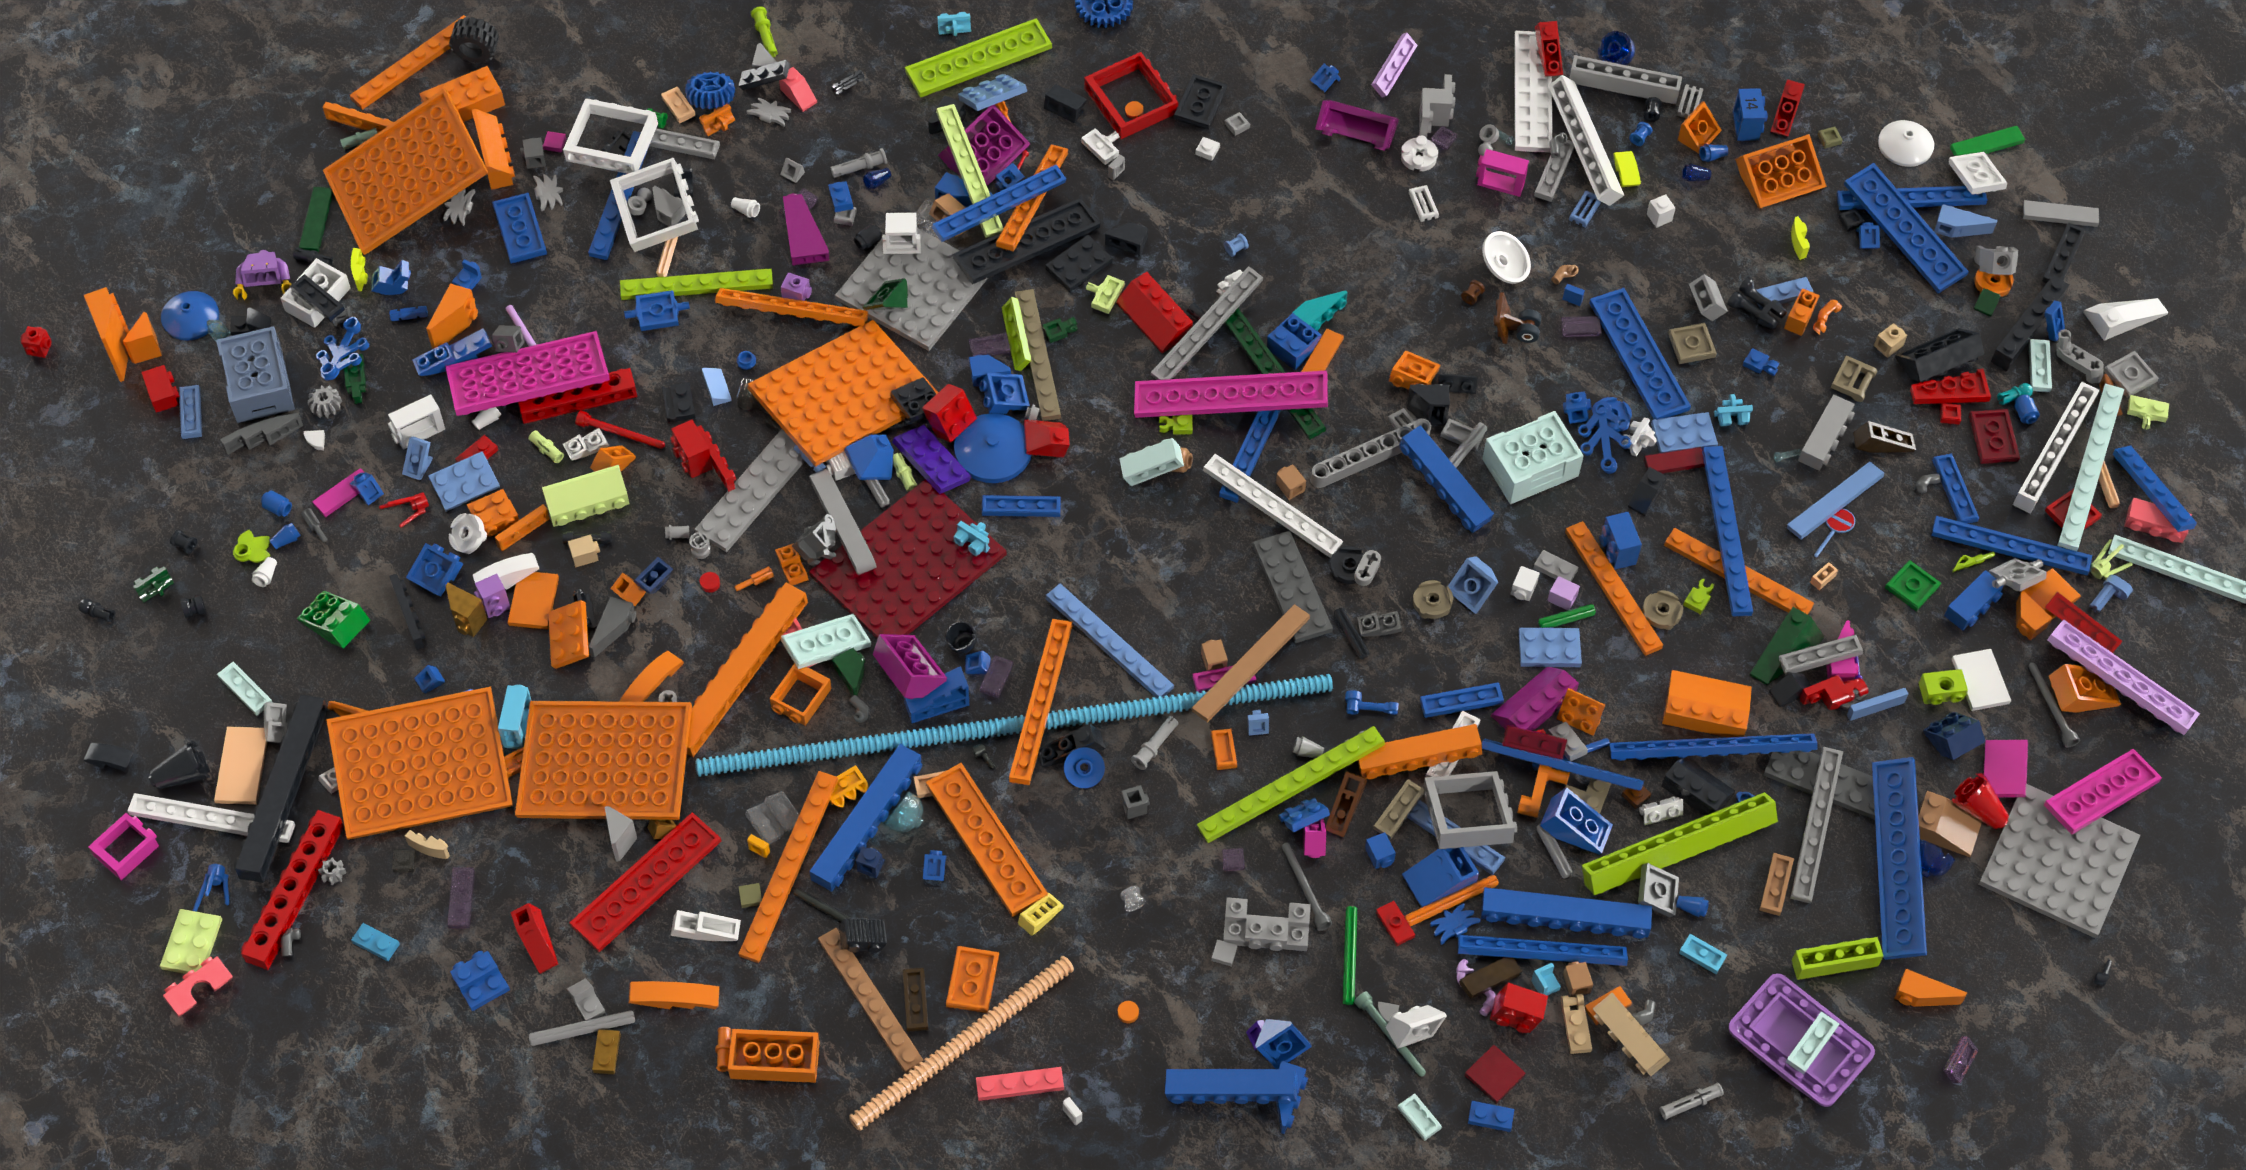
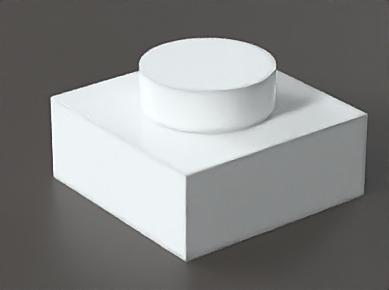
M1203 137L1196 149L1195 155L1212 161L1220 148V143Z

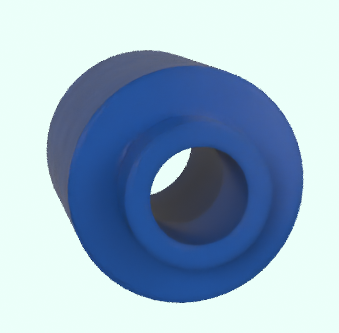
M2029 395L2019 396L2015 400V409L2021 422L2025 424L2036 422L2040 414L2034 400Z
M272 490L264 493L261 498L262 508L277 516H287L292 508V503L289 502L288 498Z

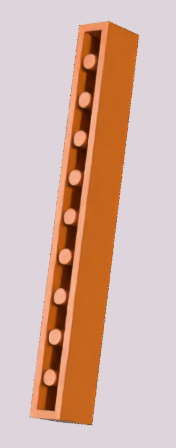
M787 582L782 588L780 587L776 591L772 602L765 606L760 618L755 619L751 630L743 635L737 649L732 650L728 661L720 666L716 677L708 682L702 696L697 697L691 711L687 747L688 755L694 758L781 640V636L787 632L794 619L798 617L807 605L808 600L805 592Z

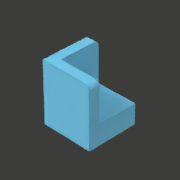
M1553 963L1534 971L1531 982L1538 993L1548 996L1560 990L1561 986L1553 974Z

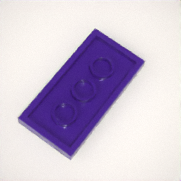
M925 425L894 437L892 443L939 494L970 481L971 475Z

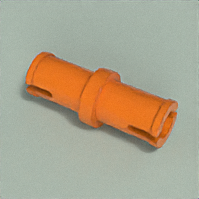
M729 1027L718 1028V1045L715 1047V1052L717 1053L716 1069L721 1072L728 1071L731 1044V1028Z

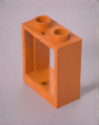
M794 663L770 697L771 708L779 715L784 714L788 716L794 723H801L806 726L830 692L831 681L829 678L808 667L798 669ZM797 679L819 690L804 712L782 702Z

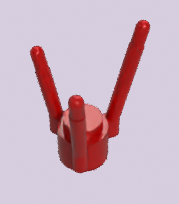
M424 492L411 497L387 502L380 505L379 509L410 503L412 510L417 509V512L399 524V527L402 528L417 516L426 513L425 508L429 507Z

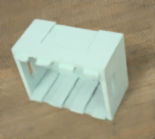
M1553 411L1538 417L1536 421L1506 433L1501 432L1487 438L1482 460L1508 502L1513 504L1578 477L1583 454L1557 413ZM1543 444L1546 448L1542 449L1539 446ZM1526 451L1529 453V455L1525 456L1522 454V452Z

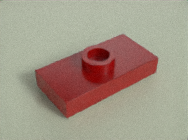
M1395 901L1376 909L1377 916L1396 946L1415 938L1414 931Z

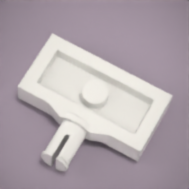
M1094 129L1081 138V143L1105 165L1119 156V150L1112 144L1113 141L1119 138V134L1116 131L1107 137Z

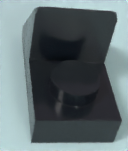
M247 308L246 316H231L230 334L235 336L271 327V317L252 308Z

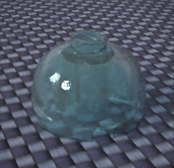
M908 791L885 824L890 829L899 833L909 832L913 828L918 829L924 821L921 818L924 812L921 800Z

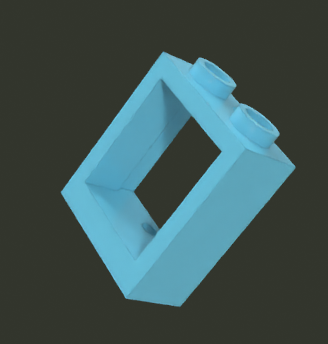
M523 685L507 686L498 726L504 748L520 749L524 747L529 706L532 700L528 687Z

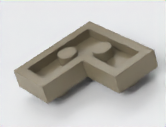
M1591 778L1586 792L1566 785V787L1600 814L1611 783Z

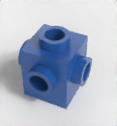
M1585 391L1566 394V402H1563L1564 414L1568 413L1570 424L1589 420L1588 410H1592L1591 400L1586 398Z

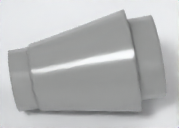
M1302 736V738H1296L1292 753H1296L1297 756L1317 758L1323 754L1324 747Z

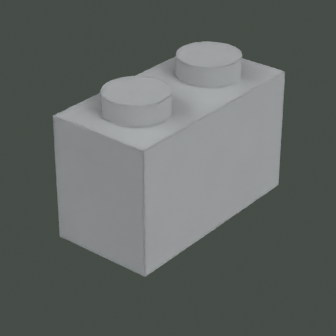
M1704 274L1689 284L1703 316L1714 321L1728 312L1718 286L1713 279Z

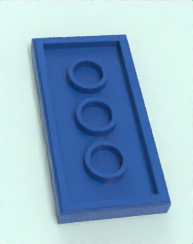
M529 193L492 202L511 264L547 254Z

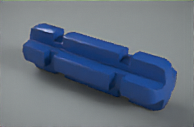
M418 306V309L410 307L400 309V311L397 309L390 310L389 314L391 321H398L399 318L406 320L417 318V316H420V318L427 317L428 310L426 306Z

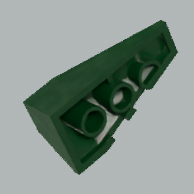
M1793 607L1751 671L1750 676L1768 685L1784 674L1779 661L1780 655L1820 645L1824 635L1812 617Z

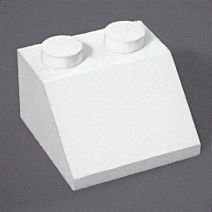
M1429 1005L1423 1007L1415 1006L1408 1012L1393 1014L1386 1029L1398 1049L1433 1037L1447 1016L1445 1012Z

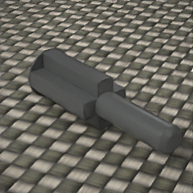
M307 508L303 510L301 515L310 529L317 533L323 543L327 542V538L320 528V522L312 509Z

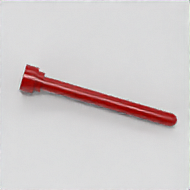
M580 410L577 414L575 424L578 426L588 427L590 425L660 449L665 447L663 441L594 419L588 412Z

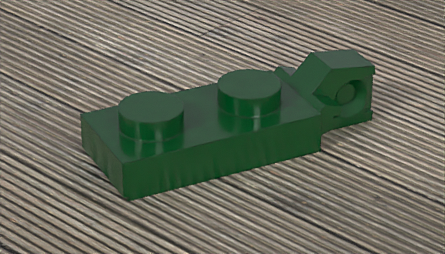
M363 353L359 354L362 358L359 365L353 366L350 364L344 368L345 386L348 394H352L354 404L362 403L361 393L366 392Z

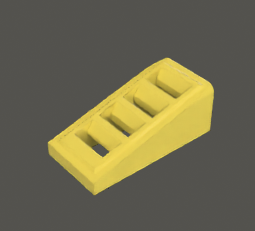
M1048 893V896L1038 900L1020 914L1018 924L1033 936L1060 912L1064 905ZM1046 903H1048L1050 906H1052L1053 909H1050V908L1046 905Z

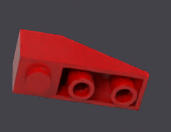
M1557 21L1540 22L1535 26V32L1545 77L1563 75Z
M1787 79L1770 132L1786 137L1789 136L1805 84Z
M527 903L512 911L511 915L516 931L538 972L541 974L558 965L541 910Z

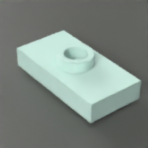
M1415 1093L1397 1107L1424 1141L1442 1128Z

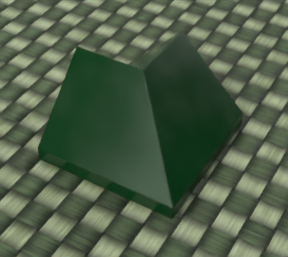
M902 278L884 281L862 308L864 310L908 308L907 280Z

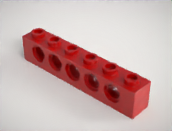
M631 368L619 369L608 373L610 380L603 383H595L582 388H574L544 397L519 401L523 423H530L637 397Z

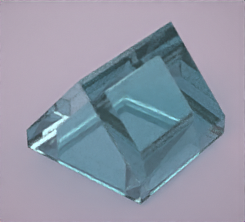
M220 320L207 321L208 333L215 341L226 338L231 333Z

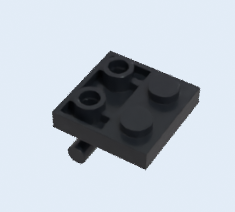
M924 377L890 392L891 398L906 416V418H903L905 426L927 419L922 407L936 395Z

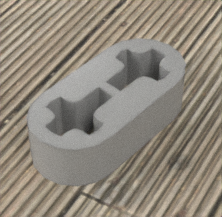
M1369 550L1363 555L1355 571L1354 578L1357 584L1367 586L1372 582L1381 562V556L1377 551ZM1371 558H1374L1375 561H1373L1371 565H1368L1369 560H1371ZM1365 571H1367V576L1361 578L1360 576L1363 575Z

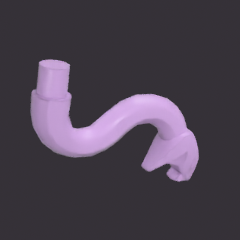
M1462 959L1457 966L1458 983L1466 974L1474 972V969L1466 966L1468 964L1466 959ZM1492 989L1484 993L1487 999L1480 1010L1483 1016H1487L1492 1011L1495 993Z

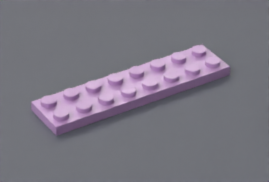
M2064 619L2047 639L2053 647L2068 654L2072 660L2081 663L2089 672L2095 673L2105 683L2117 688L2122 695L2131 698L2138 706L2153 713L2157 719L2170 725L2176 732L2185 735L2200 714Z

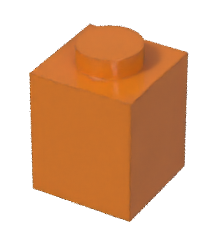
M624 573L619 576L610 588L622 599L632 602L634 606L637 605L646 593L632 578Z

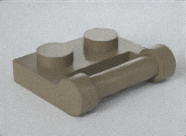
M1846 356L1831 388L1853 397L1857 402H1862L1871 379L1877 374V369ZM1861 371L1865 374V376L1859 388H1853V385Z

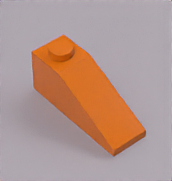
M1906 969L1901 977L1894 999L1899 1000L1904 1005H1912L1914 1007L1961 1005L1967 992Z

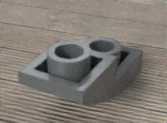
M1398 611L1379 616L1377 613L1357 617L1361 636H1380L1402 632Z

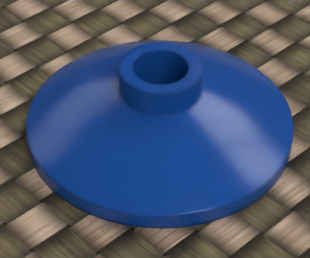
M1088 747L1073 750L1067 756L1064 763L1066 778L1072 785L1079 788L1095 786L1100 782L1105 772V764L1101 755L1096 750ZM1086 763L1088 768L1084 771L1081 770L1080 765Z

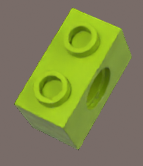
M1962 669L1924 673L1919 681L1924 704L1932 703L1933 705H1938L1948 701L1953 703L1964 700L1968 692Z

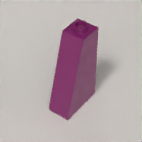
M792 193L783 196L792 265L830 261L827 245L802 194Z

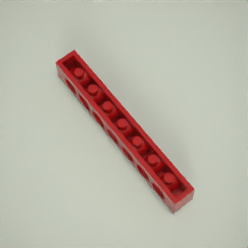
M320 810L316 812L315 816L311 817L306 833L300 837L297 850L290 856V863L287 869H284L280 875L279 884L273 888L268 904L262 908L258 923L253 925L248 942L246 941L242 946L241 954L245 962L269 970L281 947V937L293 925L320 874L318 869L323 867L322 861L326 862L344 828L340 817ZM324 833L321 837H316L318 834ZM314 851L313 854L306 855L308 852ZM305 869L303 872L297 873L298 870ZM295 886L293 890L287 891L290 887ZM286 904L284 908L278 909L280 905ZM276 922L274 926L268 927L271 923ZM261 941H267L265 944L259 945Z

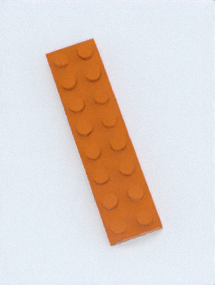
M962 763L926 782L927 788L1012 917L1029 908L1038 900L1048 896L1047 891Z

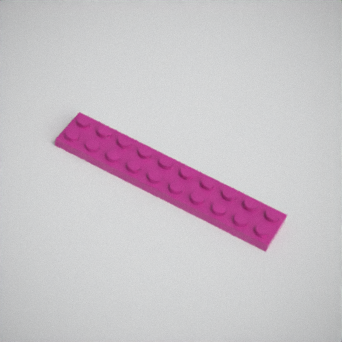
M1327 371L1135 381V418L1328 407Z

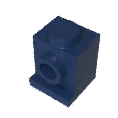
M863 847L856 860L857 872L877 878L885 859H882V854L878 850Z

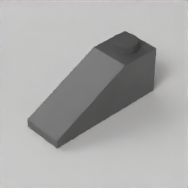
M610 597L589 645L591 657L595 658L627 631L630 624L635 621L636 611L632 602Z

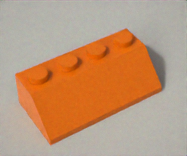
M473 109L472 113L485 166L488 171L491 190L513 185L512 177H515L513 166L508 165V163H511L509 152H505V149L508 148L506 138L501 137V134H504L502 123L498 124L497 117Z

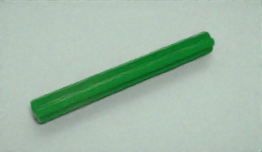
M1355 906L1346 907L1343 1004L1353 1005L1355 1000L1357 907Z

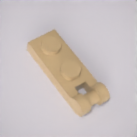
M1576 994L1575 997L1561 996V1006L1570 1054L1591 1052L1592 1045L1583 994ZM1576 1005L1577 1010L1570 1011V1006Z

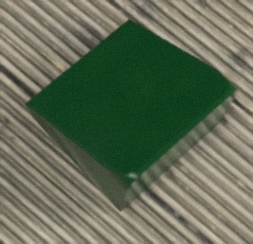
M1983 288L1974 310L1992 316L2000 295Z

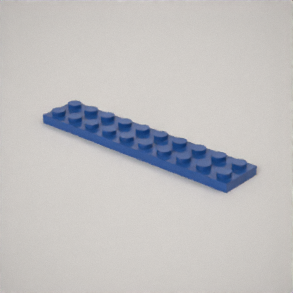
M1909 757L1872 762L1883 958L1888 960L1927 955L1915 759Z

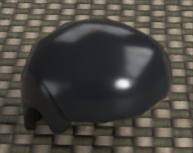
M964 621L955 622L945 633L948 646L953 652L958 654L969 652L975 647L977 642L974 628L970 623Z

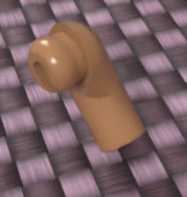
M1562 265L1551 280L1553 283L1559 284L1563 278L1574 277L1579 269L1576 265Z

